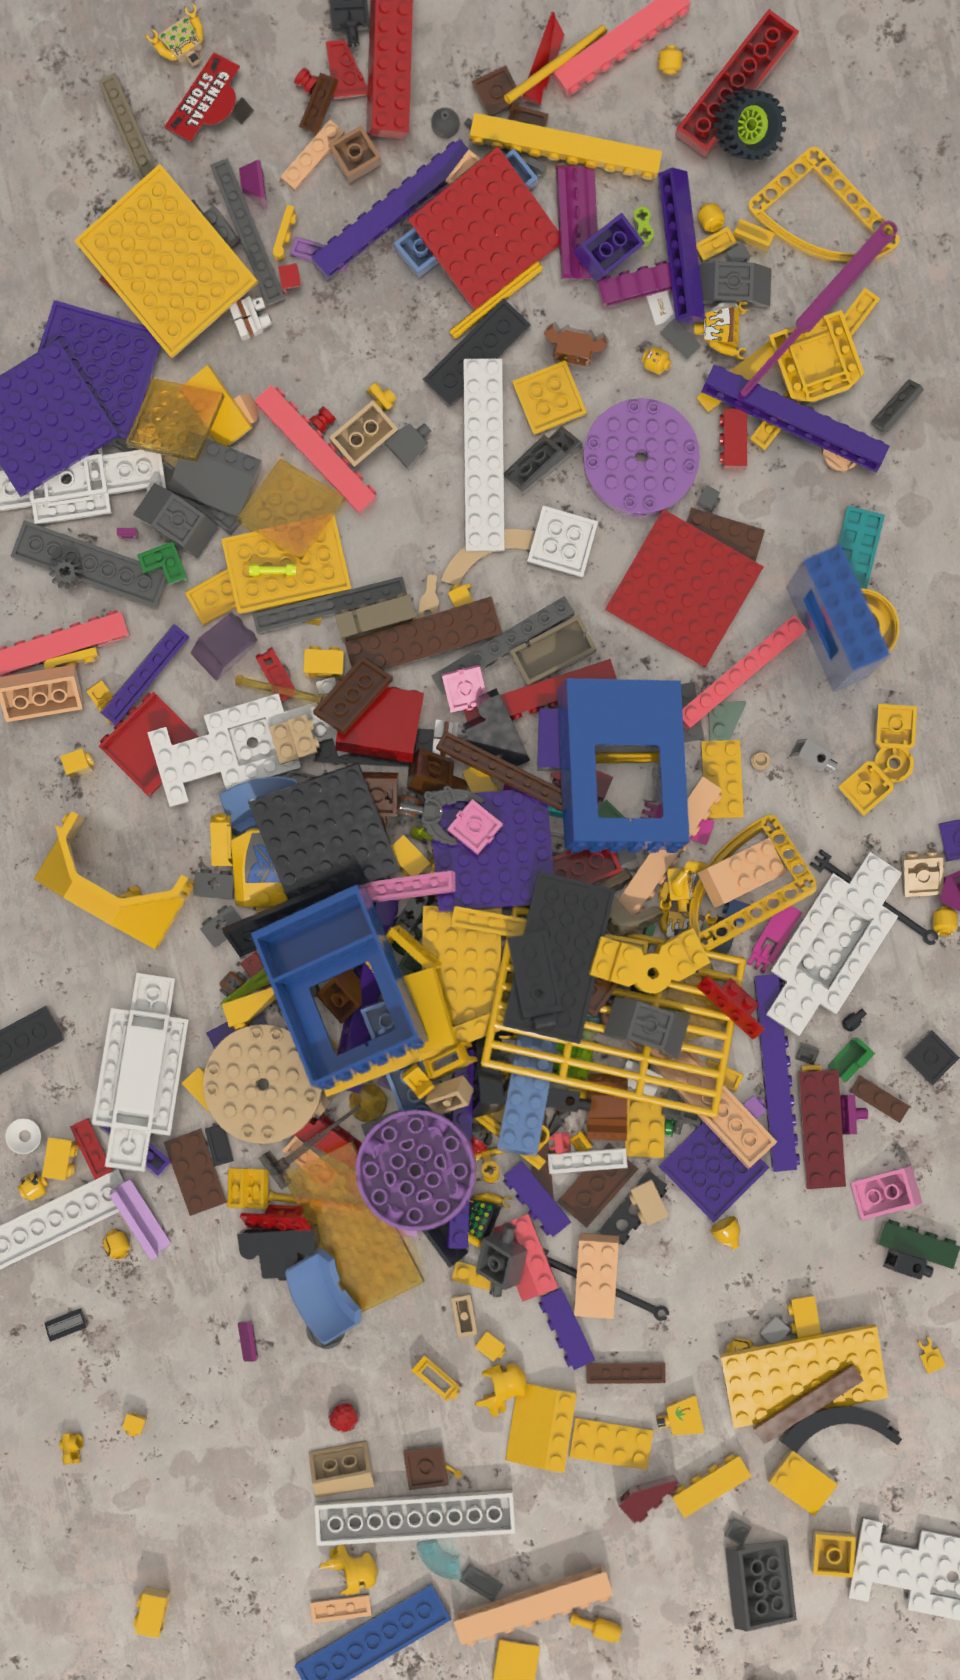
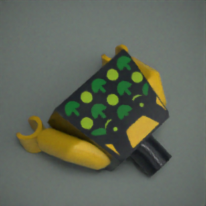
M482 1193L474 1195L472 1199H469L468 1242L481 1248L483 1238L492 1233L501 1207L511 1208L504 1203L506 1199L513 1200L511 1197L505 1196L501 1198L500 1195Z

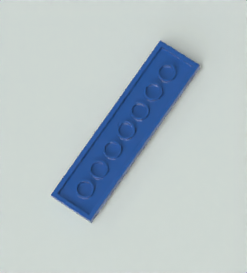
M430 1584L295 1664L294 1667L302 1680H351L449 1622L451 1617L433 1585Z

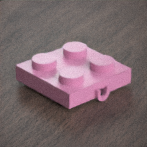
M480 665L463 667L460 670L456 669V671L441 674L451 713L464 709L467 711L473 710L478 697L486 693Z
M472 799L463 811L460 810L458 812L457 818L447 831L478 855L488 843H491L494 835L503 824Z

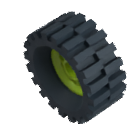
M741 89V91H733V95L725 97L727 102L720 103L719 107L722 110L721 112H716L715 115L719 120L714 122V128H718L715 137L721 139L718 144L720 147L725 148L724 152L731 154L733 157L762 160L764 159L763 156L769 157L772 155L770 150L776 151L779 148L776 143L783 141L784 137L780 135L781 132H786V127L782 126V122H786V116H781L784 108L783 106H777L780 101L777 98H773L774 95L764 91Z

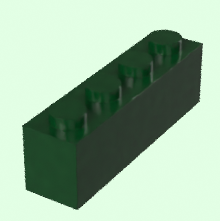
M891 1219L888 1222H882L876 1244L954 1269L960 1246L956 1245L955 1240L945 1237V1240L942 1241L937 1239L938 1235L926 1231L924 1235L918 1233V1228L908 1225L906 1229L899 1226L900 1222Z

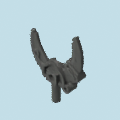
M445 786L439 791L425 792L423 794V807L400 802L399 810L422 814L420 823L423 824L426 833L432 836V839L437 842L440 841L442 844L457 845L456 838L448 835L438 824L443 815L442 806L445 804L447 806L457 803V801L471 802L472 799L481 804L484 800L470 791L452 789L449 786Z

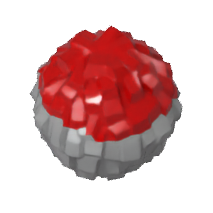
M348 1400L335 1403L329 1410V1423L334 1431L341 1433L350 1432L359 1423L360 1412L357 1413Z

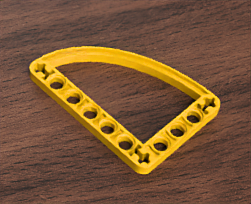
M811 147L751 198L748 204V211L768 231L775 233L774 236L791 247L818 259L847 264L856 253L836 252L812 245L785 230L765 213L770 206L813 170L871 235L876 232L872 228L873 223L880 222L883 224L885 222L883 217L818 147ZM810 153H812L813 155H814L815 153L818 154V155H817V160H816V159H812V160H811V159H810V156H811ZM821 160H824V161L819 165V167H816L817 164H818V161L821 162ZM795 165H803L805 171L800 174L796 173L794 170ZM829 166L832 173L824 175L821 172V168ZM788 177L791 183L788 186H783L780 183V179ZM842 180L845 186L842 189H837L834 186V182ZM773 189L776 192V197L768 198L766 191ZM849 194L856 195L857 202L849 203L847 196ZM763 198L764 202L760 205V210L758 208L754 210L753 203L758 204ZM867 208L870 211V215L862 217L859 212L860 209ZM890 225L883 226V232L885 230L888 231L886 235H893L894 230ZM898 234L893 237L895 239L894 245L892 243L887 244L874 260L887 255L898 246L900 241Z
M765 815L746 827L714 856L707 867L730 857L747 841L764 831L767 838L771 839L777 854L794 881L701 932L699 913L706 890L699 878L693 892V899L690 902L689 925L690 928L694 929L705 952L810 896L817 890L815 877L776 816ZM769 821L770 823H773L775 831L773 832L770 826H767V822ZM782 835L785 837V840L782 843H776L774 841L775 837ZM788 850L794 852L792 858H785L783 855ZM795 866H802L804 868L803 872L799 874L793 872ZM805 882L811 884V887L805 886ZM797 886L800 887L802 893H799ZM793 890L796 892L794 898H787L785 896L786 892ZM771 900H777L779 905L771 908L768 906V903ZM759 909L762 911V914L759 917H752L751 912ZM736 919H743L745 921L741 927L734 925ZM725 928L727 933L725 936H718L717 930ZM712 933L714 934V937L716 939L715 941L711 937ZM704 938L708 941L706 945L701 941Z

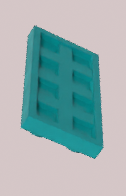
M847 506L837 545L841 544L860 588L867 589L885 515Z

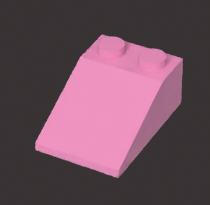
M912 1165L850 1182L861 1221L923 1204Z

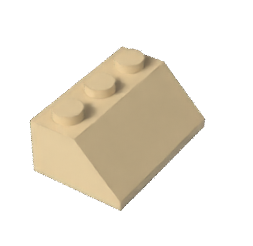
M372 400L329 437V441L355 467L398 431V428L375 401Z
M367 1441L309 1452L312 1485L316 1498L374 1487Z

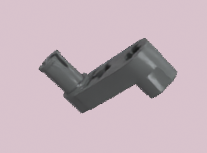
M426 895L423 898L421 896L411 897L393 927L400 925L410 934L423 915V906L433 903V895ZM414 911L413 915L415 916V918H410L407 923L404 922L405 920H408L410 916L408 912Z

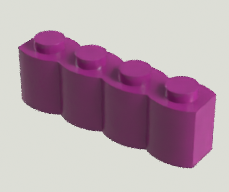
M661 261L656 263L655 267L648 268V266H642L636 272L623 271L617 277L611 278L610 275L602 277L597 282L602 306H612L621 302L672 290L669 263Z

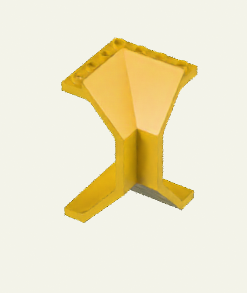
M73 811L70 814L67 813L61 822L63 824L62 828L55 825L58 838L34 880L113 927L157 950L192 891L194 881L181 874L175 886L169 891L129 898L116 897L76 872L71 843L86 819Z

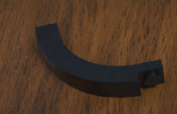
M850 1405L828 1407L814 1412L785 1431L779 1438V1441L797 1453L802 1445L814 1434L825 1428L840 1424H856L871 1428L896 1445L900 1444L902 1438L898 1436L900 1433L892 1426L887 1428L890 1420L870 1409Z

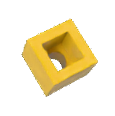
M129 1411L126 1414L122 1429L126 1430L125 1433L131 1436L141 1435L147 1417Z

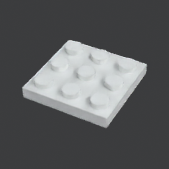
M542 506L527 562L583 578L598 521Z

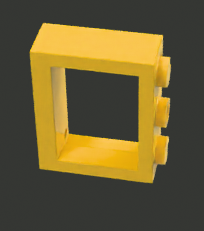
M400 925L392 927L386 934L390 946L396 941L424 968L435 967L437 972L442 965L438 959ZM365 962L371 969L369 962Z

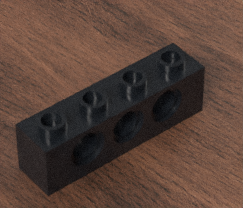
M647 1170L635 1186L651 1179L660 1198H662L667 1192L665 1189L667 1185ZM628 1195L599 1229V1232L603 1235L619 1236V1244L624 1245L630 1238L628 1233L632 1228L636 1230L641 1224L638 1215H632L629 1212L632 1202ZM620 1219L627 1221V1227L624 1230H619L616 1226Z

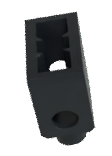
M549 1087L546 1108L578 1114V1110L590 1111L592 1100L580 1098L581 1093ZM568 1099H574L575 1103L573 1105H567L566 1101Z
M890 1248L883 1265L887 1269L919 1280L923 1276L931 1278L934 1271L932 1266L927 1265L926 1260Z

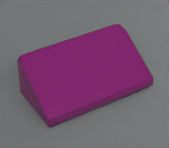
M253 1321L239 1322L238 1330L243 1360L245 1362L257 1361L258 1353Z

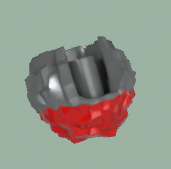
M472 1123L471 1145L476 1155L487 1151L492 1144L493 1138L492 1132H485L484 1126Z

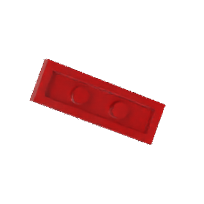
M89 1118L70 1126L94 1179L96 1180L112 1172L113 1169L111 1167H105L106 1154Z

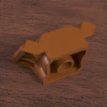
M556 322L550 324L544 331L549 342L555 343L553 358L556 361L562 362L566 360L567 363L584 367L591 365L593 352L598 353L608 347L609 343L604 332L595 337L591 329L585 331L571 328L569 325L560 329Z
M588 1073V1082L628 1090V1078L610 1074ZM587 1090V1099L592 1100L590 1111H587V1140L627 1141L628 1099Z

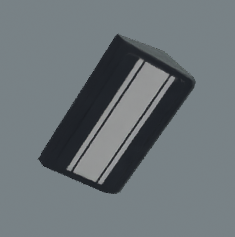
M82 1308L45 1322L49 1341L52 1342L87 1328L88 1324Z

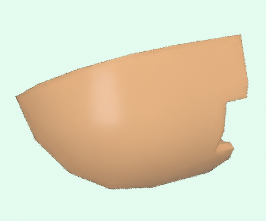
M250 393L234 398L250 424L257 421L258 410Z

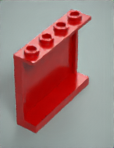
M387 687L344 735L337 731L335 751L412 763L424 693L417 690L409 691L398 687Z
M155 692L146 694L141 700L143 703L138 708L136 706L133 707L127 714L129 717L125 721L120 720L114 726L115 730L110 735L106 734L100 740L101 744L98 746L148 797L153 795L163 783L147 732L166 727L172 745L199 737Z

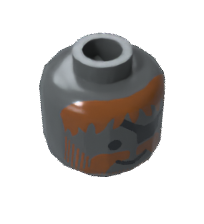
M407 792L406 795L398 797L397 818L409 822L419 818L420 814L399 810L400 802L422 807L423 803L420 799H417V794Z
M230 971L220 981L221 989L219 991L228 997L246 983L247 978L240 971L237 973Z

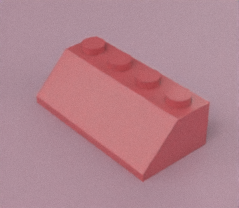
M527 1214L507 1222L512 1223L513 1226L516 1225L513 1241L527 1249L521 1282L516 1285L522 1302L557 1289L559 1287L531 1215ZM504 1224L493 1228L494 1232L503 1234Z

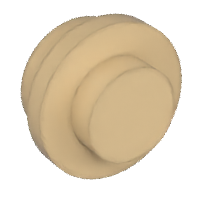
M757 751L751 757V764L757 770H764L770 765V756L765 751Z

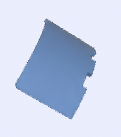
M264 777L243 782L220 793L219 798L226 815H231L232 833L239 836L250 828H258L248 804L249 800L297 784L298 781L288 777Z
M323 1248L286 1270V1280L293 1302L306 1325L323 1344H327L361 1322V1308L352 1300L346 1290H341L338 1284L340 1278L337 1273L335 1258Z

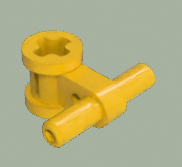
M498 1147L487 1149V1151L475 1155L476 1160L483 1159L484 1164L481 1171L482 1177L487 1183H495L500 1177L498 1164L491 1160V1156L505 1153L504 1151H498ZM492 1169L493 1174L490 1175L488 1170Z

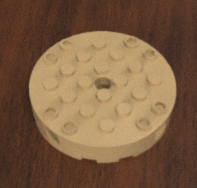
M272 1025L245 1027L223 1039L209 1057L203 1077L205 1102L214 1120L230 1135L240 1140L257 1144L282 1141L302 1130L316 1113L323 1089L311 1087L290 1032L284 1028ZM261 1079H266L269 1082V1086L265 1090H261L258 1086Z

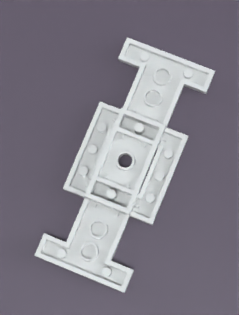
M158 428L138 431L141 450L104 455L103 447L23 497L19 496L5 472L0 471V511L32 507L34 523L40 525L111 514L110 494L147 489L148 493L154 483L167 489ZM66 474L72 476V481L69 484L62 483V477Z
M335 677L316 682L321 701L337 685ZM274 694L204 715V719L208 728V735L175 745L171 744L166 727L147 732L169 806L174 807L189 802L183 783L221 772L227 790L243 782L273 777L300 769L299 759L280 765L269 727L306 715L307 719L311 718L314 729L311 730L313 737L317 736L318 742L333 739L334 744H336L337 730L313 714V710L321 701L284 712L279 694ZM256 738L258 740L257 747H248V739ZM337 751L338 757L350 754L348 752Z
M863 1518L848 1597L868 1602L872 1582L909 1589L907 1610L960 1620V1537L921 1530L918 1548L914 1549L880 1542L883 1522ZM955 1571L957 1573L956 1580L948 1581V1572Z

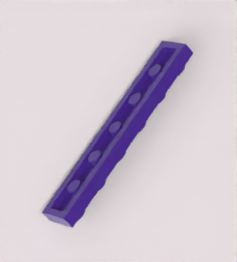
M173 624L99 713L116 726L189 636L176 624Z

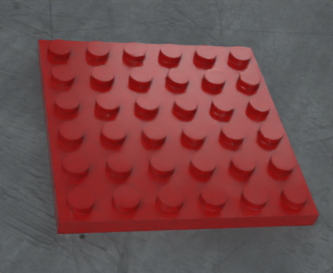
M498 146L407 218L473 311L534 262H539L560 245L559 231Z
M662 510L605 610L706 668L764 566L670 512Z

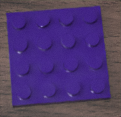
M704 1121L658 1166L713 1223L770 1168L760 1158L747 1169Z

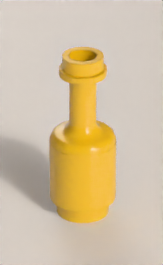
M578 1613L572 1614L569 1625L573 1627L579 1625L590 1629L595 1638L610 1643L619 1642L623 1627L618 1626L617 1623L603 1618H597L595 1622L580 1618Z

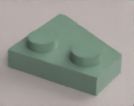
M746 701L720 702L709 712V741L730 740L746 706Z

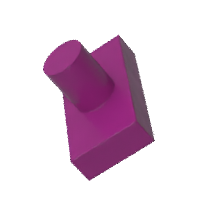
M840 1095L842 1133L848 1135L857 1134L856 1120H867L868 1110L867 1108H856L855 1095Z

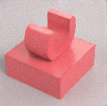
M569 1132L555 1133L554 1136H550L549 1140L555 1141V1146L550 1147V1151H556V1153L571 1152Z

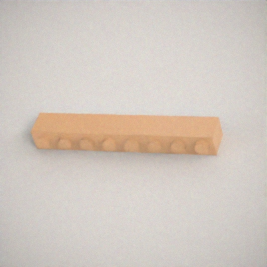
M703 776L687 798L689 837L691 835L694 837L701 828L698 826L700 821L708 818L712 812L709 810L713 803L717 804L723 796L720 793L722 789ZM690 843L678 850L677 853H666V850L649 853L618 898L631 916L644 911L645 907L643 904L645 901H651L656 893L654 890L656 885H662L667 877L665 872L669 867L672 869L679 860L676 856L680 851L683 853Z

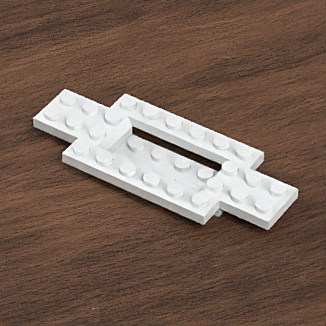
M868 852L849 883L834 873L831 874L770 972L784 980L785 985L767 1011L766 1015L795 1035L800 1036L819 1005H822L834 1014L838 1013L898 918L896 914L882 905L902 875V872L873 853Z
M136 973L130 1011L115 1008L110 1010L92 1125L111 1128L105 1167L145 1172L150 1134L170 1136L189 1021L188 1019L169 1017L175 978Z

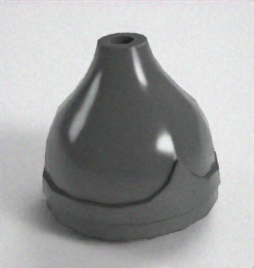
M443 107L434 112L431 119V127L434 133L445 138L453 136L458 131L460 120L454 110Z

